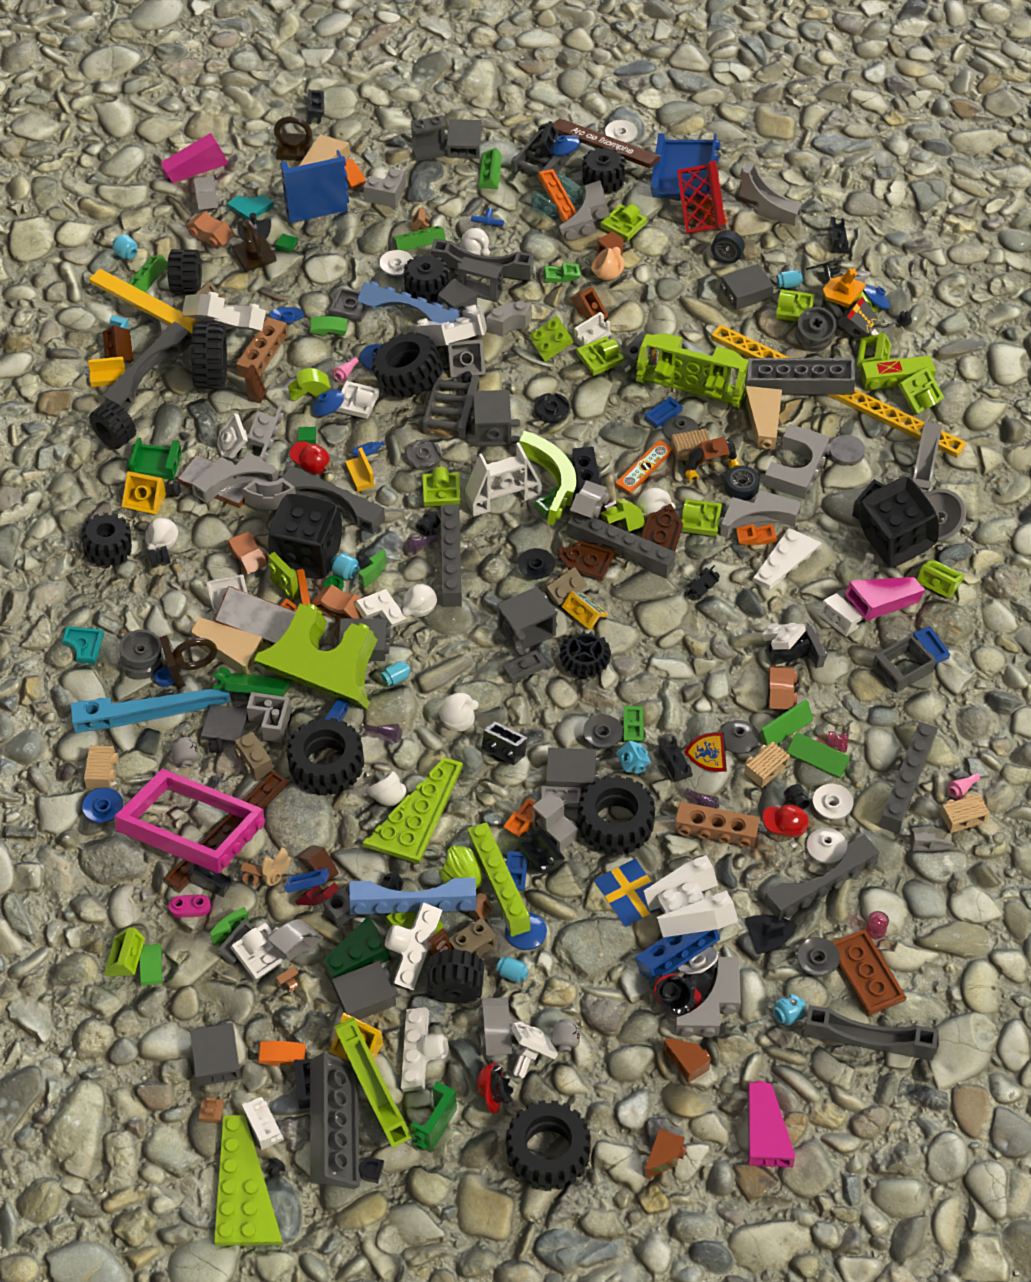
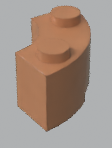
M206 211L197 214L185 225L192 237H196L211 247H222L235 235L225 221L214 219Z
M249 531L225 540L234 560L239 559L242 564L240 568L246 574H250L268 565L266 552L256 545L255 537Z
M333 584L322 588L311 603L318 607L317 610L329 618L331 615L340 618V622L341 618L359 619L361 617L354 604L362 598L355 593L343 592Z
M769 665V708L791 709L793 705H797V693H794V683H797V671H794L793 666Z

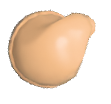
M606 248L595 258L591 269L596 277L602 280H613L621 275L625 263L620 255V248Z

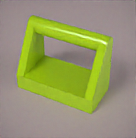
M885 332L860 339L856 362L858 368H861L863 362L889 360L891 342ZM866 346L876 347L875 357L864 359Z
M930 559L922 566L917 581L919 584L950 598L964 580L965 575L934 559Z
M127 928L114 937L104 970L105 976L135 975L145 937L136 928ZM121 943H123L118 962H116Z

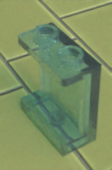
M560 172L556 173L573 206L582 201L583 187ZM545 190L540 193L536 191L531 193V204L555 220L560 217L557 213L558 206L551 202Z

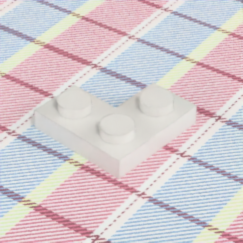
M386 589L359 599L354 604L364 619L380 614L382 619H387V626L391 628L404 623L407 619Z
M774 623L768 626L762 636L764 641H772L773 650L791 649L806 629L804 624L789 623L779 625Z

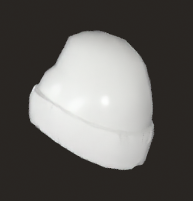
M470 228L463 234L460 248L477 255H490L488 249L489 239L482 229Z
M650 488L644 491L637 501V506L643 513L644 521H646L649 514L663 509L664 506L670 503L674 510L676 508L675 504L671 502L668 492L660 488Z
M166 518L155 519L150 523L145 533V542L148 550H158L162 546H166L168 550L178 539L176 525Z
M416 584L408 589L402 600V613L404 616L423 617L432 612L437 603L435 591L425 584Z
M466 693L452 694L439 708L440 719L445 727L452 731H465L472 726L475 720L474 710L479 707V704Z
M391 771L378 783L366 789L372 798L384 806H394L400 803L407 791L405 785L400 782L398 775L394 771Z

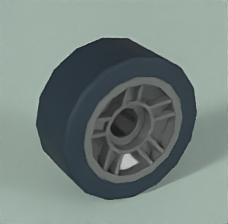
M732 230L720 231L715 236L711 245L713 256L718 261L727 264L737 262L745 249L743 238Z
M736 466L730 469L725 478L724 488L726 493L731 498L734 497L744 501L752 499L759 490V474L748 466Z

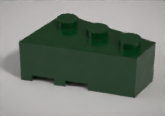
M370 916L323 959L324 972L332 985V979L378 961L383 964L390 960L389 949L386 948L385 941Z

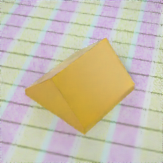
M127 471L122 507L157 514L166 496L163 478Z
M343 1013L340 1023L352 1018V1016ZM354 1018L373 1059H375L383 1046L382 1031ZM336 1033L329 1052L349 1060Z

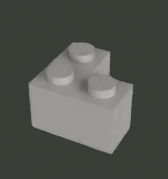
M389 168L385 179L369 176L364 185L365 202L396 208L406 187L405 171Z
M251 692L247 705L249 721L262 723L263 740L283 743L292 711L290 697Z
M550 792L532 806V828L536 831L543 829L560 852L578 839V827L574 821L568 820L564 816V803L561 798L555 797Z

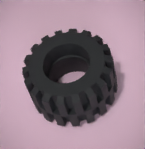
M112 400L105 401L89 415L90 424L96 435L113 449H120L136 436V426L132 418L122 406Z

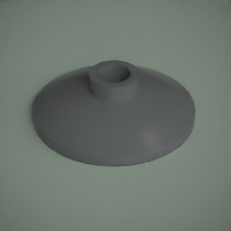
M674 416L664 423L663 433L671 441L673 434L696 431L697 429L699 430V427L690 417Z
M600 714L587 720L583 728V734L590 745L604 749L619 743L623 735V728L616 718Z
M730 721L720 731L724 732L725 746L731 753H749L756 748L759 741L757 729L747 721Z
M814 937L801 944L797 958L800 966L807 973L814 976H825L834 972L838 967L840 953L836 945L830 940ZM819 958V959H821L822 961H821V962H818V961H815L814 959Z

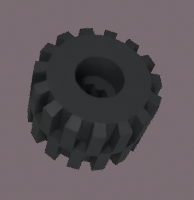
M604 147V149L595 148L594 151H588V154H585L582 160L583 185L601 181L604 193L611 194L612 191H618L619 187H623L625 182V159L622 157V153L616 152V149L613 148L608 149V147Z
M170 250L167 276L171 294H194L201 288L202 264L198 250Z
M422 254L420 257L418 255L414 256V259H409L404 266L405 292L411 294V298L414 299L421 297L426 299L427 303H430V301L437 302L438 293L449 284L447 263L443 262L442 258H436V255L432 254L431 256H427V254Z
M103 513L101 516L96 514L94 519L89 518L86 520V524H83L81 532L83 551L90 563L95 562V565L98 567L105 565V568H110V565L118 566L120 561L125 562L128 559L127 556L131 555V530L129 523H126V519L123 517L118 518V514L114 513L112 515Z
M447 949L434 953L429 961L428 994L437 1000L452 1004H465L476 1001L477 998L482 996L485 966L483 959L469 951L459 949Z

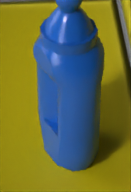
M368 442L351 450L354 459L358 458V448H362L367 457L376 453L381 446L385 445V442Z

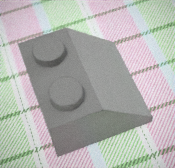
M483 339L461 340L448 343L450 377H462L465 371H470L472 375H486Z

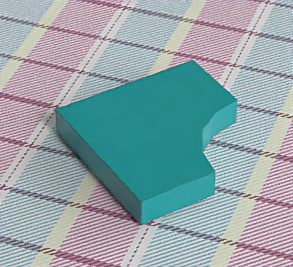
M263 194L251 198L238 195L227 203V208L247 220H250L249 215L251 213H255L257 218L274 206V201Z
M66 626L62 644L76 652L77 663L96 664L105 633L102 629Z

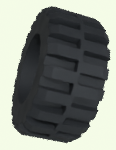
M197 321L193 324L191 340L193 385L197 389H222L226 385L227 336L225 324L222 322Z
M412 332L405 335L400 334L396 338L392 337L387 343L382 344L381 349L378 348L372 361L373 372L382 390L386 394L397 398H410L412 395L421 394L424 390L427 391L439 379L443 369L442 359L433 340L417 332L415 334Z
M325 717L319 718L318 721L313 719L308 721L307 725H301L298 728L299 731H295L291 735L287 745L289 771L295 783L299 784L303 790L309 789V793L313 794L318 792L320 795H327V793H332L333 795L337 794L339 790H347L349 788L348 785H354L357 782V777L361 776L362 768L364 767L363 744L359 733L351 725L347 726V722L342 720L338 722L336 718L325 720ZM323 748H333L343 753L339 760L326 765L316 764L308 759L315 751Z
M615 775L613 778L605 776L603 780L597 779L593 781V786L590 784L585 788V792L581 793L579 798L577 817L578 828H580L579 832L585 838V842L589 846L594 845V849L599 852L604 850L605 854L610 855L611 852L617 853V855H623V852L626 851L628 853L634 852L635 847L637 849L641 848L644 845V841H648L651 837V832H653L655 820L654 799L650 796L649 790L647 788L643 789V784L639 781L633 782V778L626 777L625 779L621 778V775ZM610 806H621L631 811L634 817L623 824H611L601 819L598 813Z
M541 1100L535 1106L531 1103L526 1105L525 1111L520 1109L516 1113V1118H512L506 1133V1154L513 1174L516 1177L521 1176L522 1183L525 1185L531 1183L532 1188L539 1190V1187H545V1191H552V1187H557L560 1190L565 1188L566 1183L569 1185L575 1183L576 1176L581 1177L583 1175L585 1167L589 1163L591 1135L590 1130L587 1129L588 1124L585 1119H580V1113L576 1109L571 1111L570 1105L563 1103V1106L558 1105V1101L552 1100L551 1103H545V1100ZM552 1131L562 1135L568 1141L569 1149L559 1158L546 1160L533 1155L527 1148V1143L534 1135L540 1132Z

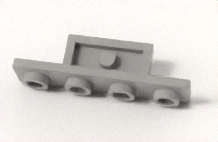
M279 405L275 417L258 411L247 438L248 443L263 448L260 458L264 462H266L269 455L266 450L271 449L274 441L271 437L276 436L279 426H276V423H281L284 413H281L283 407Z

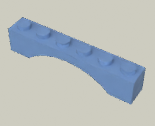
M373 281L363 283L357 300L360 304L374 309L390 305L410 306L422 311L432 321L438 323L448 321L449 323L456 322L455 319L462 317L456 309L449 308L447 310L443 308V305L433 302V305L429 304L426 299L417 297V299L411 298V294L403 291L401 294L396 293L394 288L388 286L382 288L379 287L380 284Z
M454 878L439 887L416 892L391 890L379 886L372 881L349 882L350 914L418 912L421 902L439 908L443 912L476 910L475 878Z

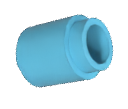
M798 270L777 274L779 288L799 287L800 283L803 282L802 273L798 272Z
M400 660L385 668L381 672V677L386 686H394L409 678L411 670L406 662L403 663Z
M502 956L498 962L496 972L500 973V976L519 984L521 981L526 980L529 969H527L526 963L509 956L507 958Z

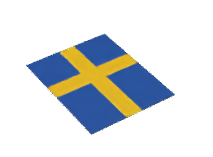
M636 859L594 879L625 927L661 909L657 908L649 911L644 890L652 886L653 883Z

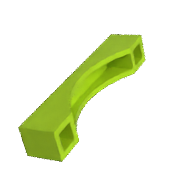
M487 822L468 828L470 846L477 855L490 881L511 937L530 931V916Z

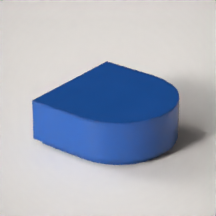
M168 667L161 668L155 672L154 679L158 686L168 687L176 684Z

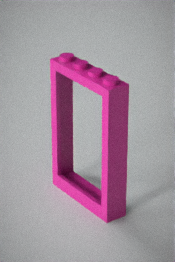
M161 769L115 815L117 832L220 873L224 867L229 865L233 857L240 853L244 845L252 840L254 834L263 828L265 819L263 809ZM167 789H171L244 820L216 850H213L138 818Z

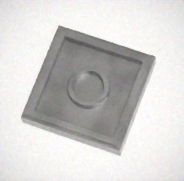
M340 287L329 309V315L362 322L368 306L357 302L360 294L359 291Z
M211 704L202 730L201 739L213 741L219 737L222 739V743L235 744V740L243 736L248 720L247 709Z

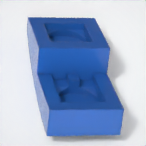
M507 851V868L517 890L525 891L528 858L524 852Z

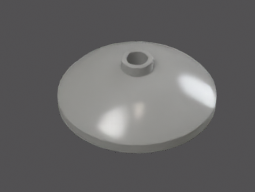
M935 489L925 493V496L934 507L939 519V538L937 542L945 541L957 534L962 528L966 518V508L962 499L951 490Z

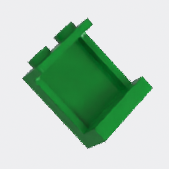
M137 438L136 443L132 445V456L128 458L127 466L131 472L174 480L182 455L180 441H172L171 447L145 445L142 444L141 438Z
M436 1081L432 1088L435 1110L426 1125L421 1126L415 1122H412L410 1125L413 1145L421 1151L426 1150L430 1153L457 1111L456 1090Z

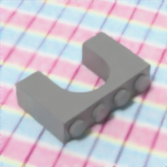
M789 424L783 436L782 448L805 456L810 463L802 468H790L771 462L765 474L764 487L805 499L807 494L813 490V481H817L819 477V468H823L825 464V455L830 453L832 447L829 444L830 436Z

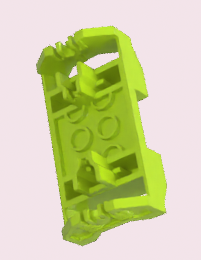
M667 333L646 334L638 356L636 381L640 383L647 381L731 403L734 407L740 409L745 397L746 390L744 387L749 360L742 358L734 350L716 346L713 356L683 349L682 337ZM650 347L659 349L656 366L648 365ZM732 368L739 370L734 386L730 385Z

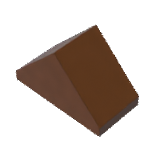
M313 845L298 856V859L310 872L327 868L329 877L326 883L339 874L329 854L323 847Z

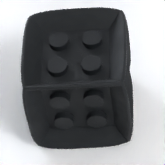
M903 477L870 493L860 503L859 518L861 528L871 546L889 567L901 565L929 550L937 543L939 538L938 516L928 498L911 478Z
M286 494L281 500L270 526L268 536L269 555L275 552L291 569L295 571L303 569L307 578L324 579L332 568L331 560L337 555L341 544L342 519L338 505L311 496Z

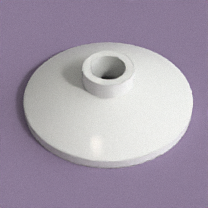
M616 120L606 126L605 135L628 143L636 138L637 127L629 121Z
M392 250L381 257L380 267L389 275H403L405 264H407L409 259L413 258L405 251Z
M825 784L815 791L813 806L823 817L840 819L851 812L853 797L841 785Z
M820 828L809 835L806 846L809 855L814 860L824 864H833L842 860L847 850V841L835 829Z
M708 947L678 969L684 974L702 973L717 961L718 953L714 948Z

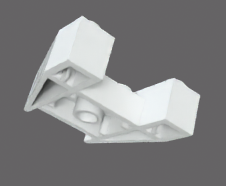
M215 292L185 296L183 317H191L202 321L222 322L226 327L262 331L266 310L259 309V305L249 303V306L224 305L225 298L218 297L219 294Z
M476 305L467 306L466 310L462 311L463 317L455 319L456 322L449 323V321L438 323L430 320L427 321V318L417 320V324H413L414 332L428 336L433 340L435 346H445L455 341L484 335L487 326L482 307H476Z
M519 442L516 443V456L487 464L482 453L479 454L465 489L466 502L473 517L490 512V500L517 491H520L524 501L542 496V484Z
M707 855L685 863L644 890L649 911L661 908L664 913L657 917L663 938L716 930L738 922L734 903L727 891L717 893L706 899L702 891L718 886L713 866Z

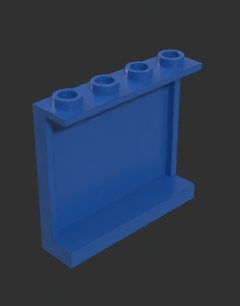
M658 133L655 154L660 155V161L653 167L651 181L653 198H681L677 170L709 164L710 161L715 160L718 164L719 154H717V150H720L721 142L717 139V134H714L713 140H666L665 133ZM707 169L700 170L697 176L704 180L708 175ZM689 173L681 174L682 180L688 183L692 175ZM694 178L690 185L697 189L702 182ZM706 184L700 189V192L704 195H707L710 191V187ZM688 187L684 195L690 198L695 191ZM697 193V195H696L694 198H704V197H702L701 195H699V194Z
M336 150L337 158L289 168L287 161L280 163L285 209L290 224L348 211L349 197L346 193L348 185L345 181L347 179V172L344 169L346 160L344 156H341L339 150Z

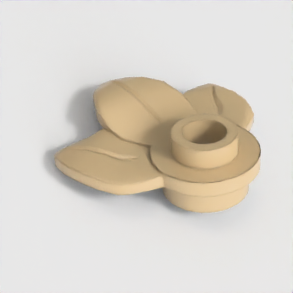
M282 847L274 860L270 857H264L261 870L263 880L269 886L277 884L281 880L282 874L287 871L290 865L291 858L288 857L285 848Z

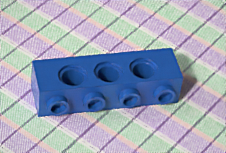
M718 930L662 938L635 956L639 972L650 981H653L655 976L670 974L719 941Z

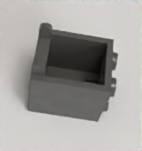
M510 390L474 391L476 447L511 446V444L518 443L520 437L511 436V427L520 426V420L511 419Z
M538 586L497 604V627L514 652L521 657L526 655L525 649L556 636V616L558 613L555 606L550 605L545 592H541Z

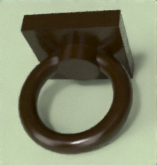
M288 116L279 119L274 125V135L279 141L276 160L302 161L313 143L312 130L308 123L298 117ZM286 123H294L300 125L306 134L281 133L280 128Z
M244 220L242 230L245 242L233 245L232 251L245 272L276 262V256L263 235H258L250 220Z
M167 635L160 637L168 669L178 688L185 686L181 669L195 670L205 667L215 659L218 652L216 644L206 638H194L184 641L174 649ZM193 646H206L210 649L209 654L205 658L196 662H185L182 655L184 650Z

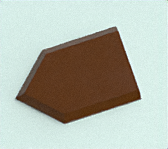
M671 503L647 516L641 538L675 552L683 523Z
M583 541L575 542L574 545L566 548L561 547L557 549L560 558L568 570L575 567L580 574L602 581L615 556V551Z

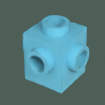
M628 741L616 752L621 762L620 765L626 772L639 774L651 763L648 752L641 743Z

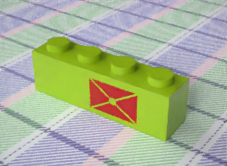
M929 355L863 362L860 377L864 390L898 387V383L925 367H928L932 376L935 377L936 370L932 357Z

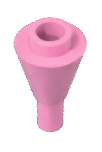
M353 358L349 362L335 367L332 371L334 378L339 382H346L353 367L358 364V359Z
M975 773L968 778L949 782L947 785L949 795L954 799L960 800L972 784L980 780V776Z

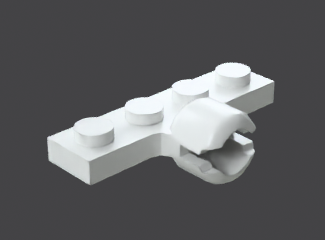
M421 902L411 929L398 925H393L389 929L385 939V946L387 949L401 954V960L392 983L414 990L429 949L428 940L434 935L442 913L441 909Z
M427 1007L406 1010L401 1089L404 1092L424 1090L427 1062L444 1059L448 1055L449 1046L444 1034H428L429 1010Z

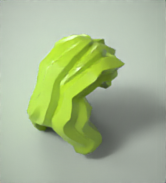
M451 846L447 851L444 868H440L438 872L443 883L446 884L454 878H475L476 889L481 887L483 873L475 852L468 847Z

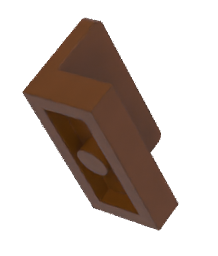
M115 325L104 330L105 358L123 357L125 362H132L130 330Z

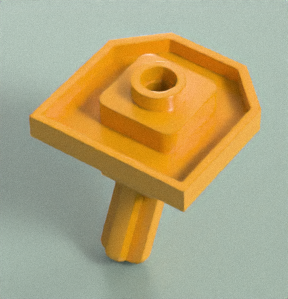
M849 268L843 276L831 278L823 288V294L827 301L850 308L866 288V283L854 280L857 276L856 269Z

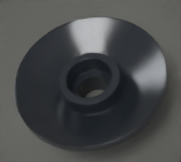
M533 548L520 555L518 568L528 578L542 579L554 571L555 559L550 552L540 548Z

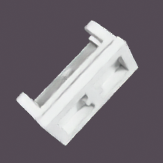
M601 312L574 328V342L581 347L605 336L609 337L611 335L610 321L608 320L605 323L604 314Z
M837 593L823 600L818 612L820 617L845 636L855 631L859 627L857 623L864 618L855 607Z
M262 1097L242 1104L244 1115L261 1150L284 1140L266 1101Z

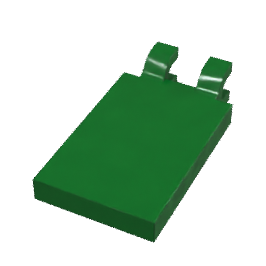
M220 667L218 672L214 673V678H218V683L213 685V689L225 688L227 691L284 696L291 687V679L244 673L232 674L225 667Z

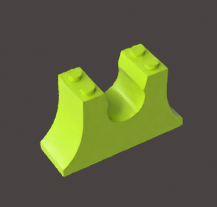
M300 603L284 635L270 648L258 652L254 660L267 671L333 697H341L348 700L351 704L367 710L370 701L365 691V673L371 654L378 641L373 635L374 632L369 630L370 627L365 624L359 623L356 625L351 623L344 632L341 643L336 648L329 651H321L319 649V642L325 632L327 620L322 616V612L317 610L318 607L315 605Z

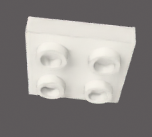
M346 381L341 391L344 395V401L336 411L368 419L380 395V389Z
M266 923L258 928H253L231 946L232 951L254 981H257L288 960L268 940L272 931Z

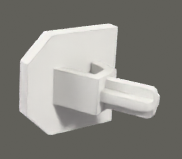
M234 413L219 431L217 446L221 457L234 458L240 449L247 448V445L251 444L247 442L249 434L243 429L238 414Z
M243 574L206 582L212 608L217 613L228 586L247 592Z
M522 1022L513 1024L511 1029L519 1043L516 1054L519 1056L513 1070V1075L524 1078L531 1059L535 1060L539 1053L553 1059L557 1057L558 1053L551 1040L540 1029Z

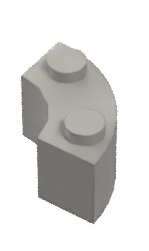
M214 176L194 178L198 210L218 208V205H221L220 195H216V190H219L218 180H214Z
M518 301L495 308L487 317V332L503 337L511 330H526L532 319V304Z
M256 478L243 488L245 503L261 510H277L286 494H296L295 487L284 478L272 482H265Z
M586 480L581 491L576 494L570 511L592 519L598 517L603 504H607L610 498L607 487Z
M296 919L280 928L276 927L273 929L268 940L275 949L291 961L302 952L307 951L310 953L323 939V936L304 920Z
M508 997L482 999V1007H478L479 1020H483L484 1035H480L481 1048H486V1056L512 1054Z

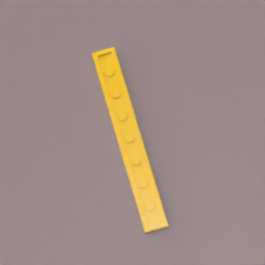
M99 269L89 278L91 284L170 326L175 321L190 331L192 336L193 324L198 320L191 317H183L181 311L102 269Z

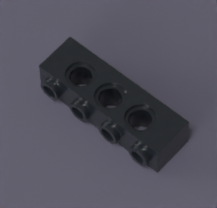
M594 446L572 448V456H569V460L576 473V495L581 491L586 480L601 485Z

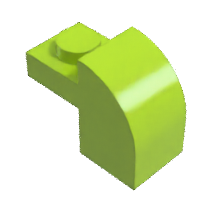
M306 368L296 372L297 379L288 385L290 398L295 402L307 392L318 397L330 389L328 375L314 368Z
M617 499V507H608L606 511L601 512L602 520L608 524L620 520L622 528L627 531H632L645 525L640 508L625 499Z

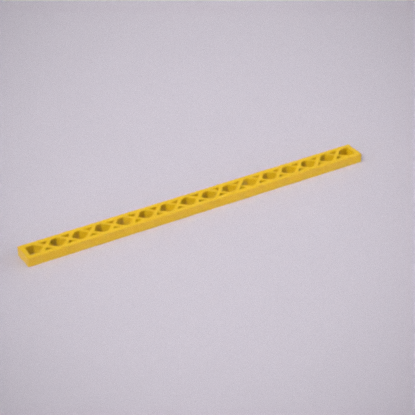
M721 324L711 335V340L748 358H765L764 356L790 358ZM720 333H723V334H725V335H727V336H726V337H721V336H719V334H720ZM854 389V394L848 395L825 394L921 440L922 433L918 430L923 429L924 422L856 389ZM859 399H860V400H862L863 402L858 403V402H856L855 400H859ZM871 407H877L879 409L873 410L871 409ZM891 414L894 415V417L889 418L886 415ZM902 422H908L910 425H904ZM941 430L940 438L942 440H939L938 449L957 458L965 448L966 442ZM949 445H956L958 448L954 449Z

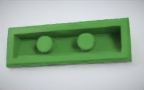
M497 148L482 153L479 188H499L502 154Z
M439 225L392 237L396 249L402 251L431 245L434 239L446 240L444 229Z
M163 255L151 256L128 284L146 292L167 268L168 263Z
M802 701L762 727L760 741L767 746L771 742L778 744L813 720V715L808 701Z
M798 732L794 735L786 752L790 756L839 779L849 765L850 756Z

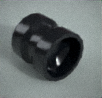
M426 511L422 516L423 519H419L415 524L417 531L423 536H430L433 528H437L441 523L438 515L432 511Z
M162 546L158 550H148L152 568H156L160 564L167 565L171 563L166 546Z
M794 784L784 791V796L790 801L791 805L799 806L803 810L810 805L811 801L807 795H804V789L801 784Z

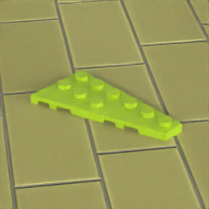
M444 757L429 772V776L415 787L416 789L413 793L407 795L388 815V819L381 826L379 825L369 838L362 842L363 847L420 864L461 773L463 763Z
M223 1116L215 1246L283 1245L246 1116Z

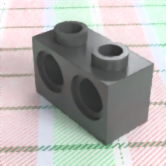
M349 882L323 902L324 912L337 928H340L359 915L350 914Z

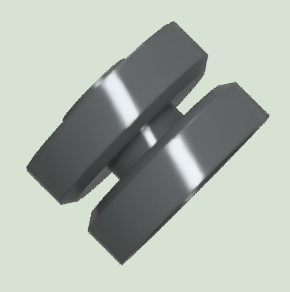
M811 307L806 309L800 315L795 331L798 344L811 352H820L826 349L832 342L836 329V319L825 308Z
M139 629L123 636L119 644L120 665L123 672L135 679L153 677L155 672L162 668L163 663L160 638L151 631Z

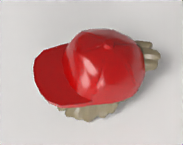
M304 441L297 442L290 450L289 455L291 460L294 461V467L315 476L330 471L331 466L334 464L328 452L318 444H309Z
M786 804L781 807H768L763 813V823L768 830L767 833L778 842L782 840L784 842L790 841L793 837L798 838L808 828L812 829L815 825L814 817L806 814L802 808L796 805Z

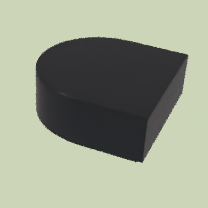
M376 1158L364 1159L359 1166L360 1176L365 1181L379 1184L384 1160Z

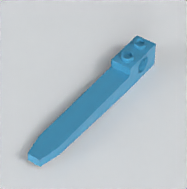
M207 689L112 703L110 697L71 703L72 723L75 733L115 728L208 709L211 704L222 705L231 702L230 693L225 689Z

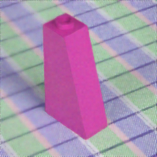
M211 133L160 162L164 168L161 170L166 179L169 177L172 183L229 164Z
M914 577L850 581L844 595L865 620L868 621L919 603L925 589Z
M764 1081L749 1082L748 1166L793 1168L795 1153L772 1084Z

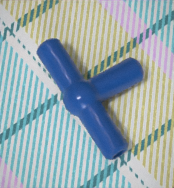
M487 208L485 217L471 215L472 222L504 226V220L491 218L493 213L491 208Z

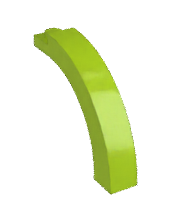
M354 1017L335 1025V1031L391 1147L394 1148L412 1139Z

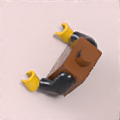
M725 437L701 442L691 449L688 457L689 470L685 473L689 482H691L693 477L696 481L699 480V476L695 471L697 467L729 459L727 463L730 469L734 466H740L734 443L726 441Z

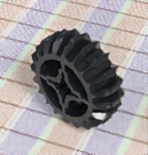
M583 630L582 634H579L576 631L574 636L569 634L568 639H564L563 644L560 646L559 658L561 665L564 666L566 672L570 671L571 676L577 674L578 678L583 675L587 679L589 675H592L595 678L596 673L601 675L611 661L609 643L606 642L605 637L600 638L599 633L593 635L592 631L585 633ZM574 650L575 655L571 656V652ZM599 653L600 656L596 659L595 654Z

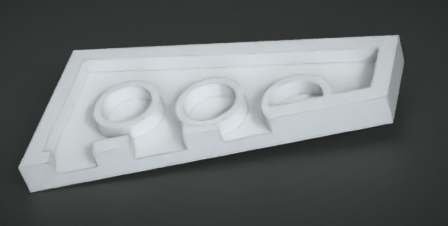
M789 528L754 576L753 582L770 590L784 579L788 572L795 570L799 563L803 560L806 561L815 550L818 551L822 543Z

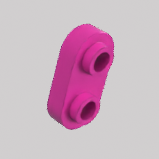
M202 894L182 895L170 900L169 910L171 915L176 918L202 917L210 912L211 903L209 898Z

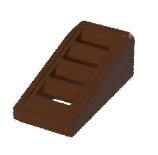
M250 365L245 375L248 401L262 403L266 389L255 366Z
M444 928L428 940L429 961L430 957L436 952H442L447 949L453 950Z

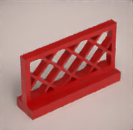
M716 160L710 161L709 164L677 170L686 234L719 228L720 230L727 229ZM707 169L708 175L704 180L697 176L700 170ZM689 173L692 177L687 183L682 180L681 174ZM694 178L702 182L697 189L690 185ZM704 184L710 187L707 195L700 192ZM688 187L695 191L690 199L684 195ZM697 193L704 197L699 205L692 201ZM706 200L710 201L713 205L709 211L702 207ZM690 203L697 207L692 214L686 210ZM699 209L707 213L702 220L695 217ZM708 216L715 219L714 225L708 226L704 223ZM692 219L699 222L696 228L689 229V223Z

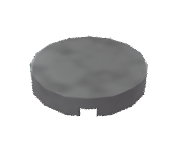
M840 435L830 442L832 447L829 455L835 463L843 466L851 464L852 466L862 461L865 454V446L859 438L852 435Z
M427 439L416 440L406 450L407 463L416 470H430L441 462V448L434 441L428 442Z

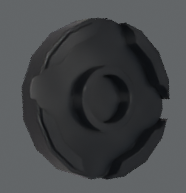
M543 394L535 401V415L543 422L558 423L568 416L570 411L569 401L561 394Z

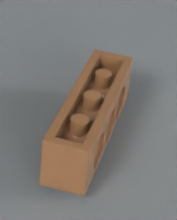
M270 317L266 319L263 323L262 331H258L252 337L251 343L245 347L243 355L236 361L235 366L239 377L245 378L250 365L255 366L259 376L262 375L288 336L286 322Z
M680 802L674 832L684 836L691 835L704 840L711 839L724 844L731 843L745 848H754L760 817Z

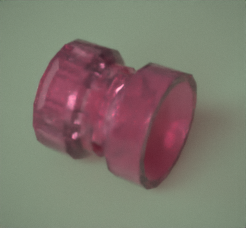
M828 731L827 746L846 753L849 733H841L836 736L834 731Z
M874 911L869 915L866 931L872 939H882L886 935L889 925L888 916L882 911Z

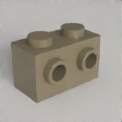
M253 732L235 740V754L239 760L243 761L247 773H251L255 781L266 777L273 771L271 758Z
M481 918L478 921H472L460 932H454L449 937L452 949L469 951L480 957L497 946V935L485 920Z

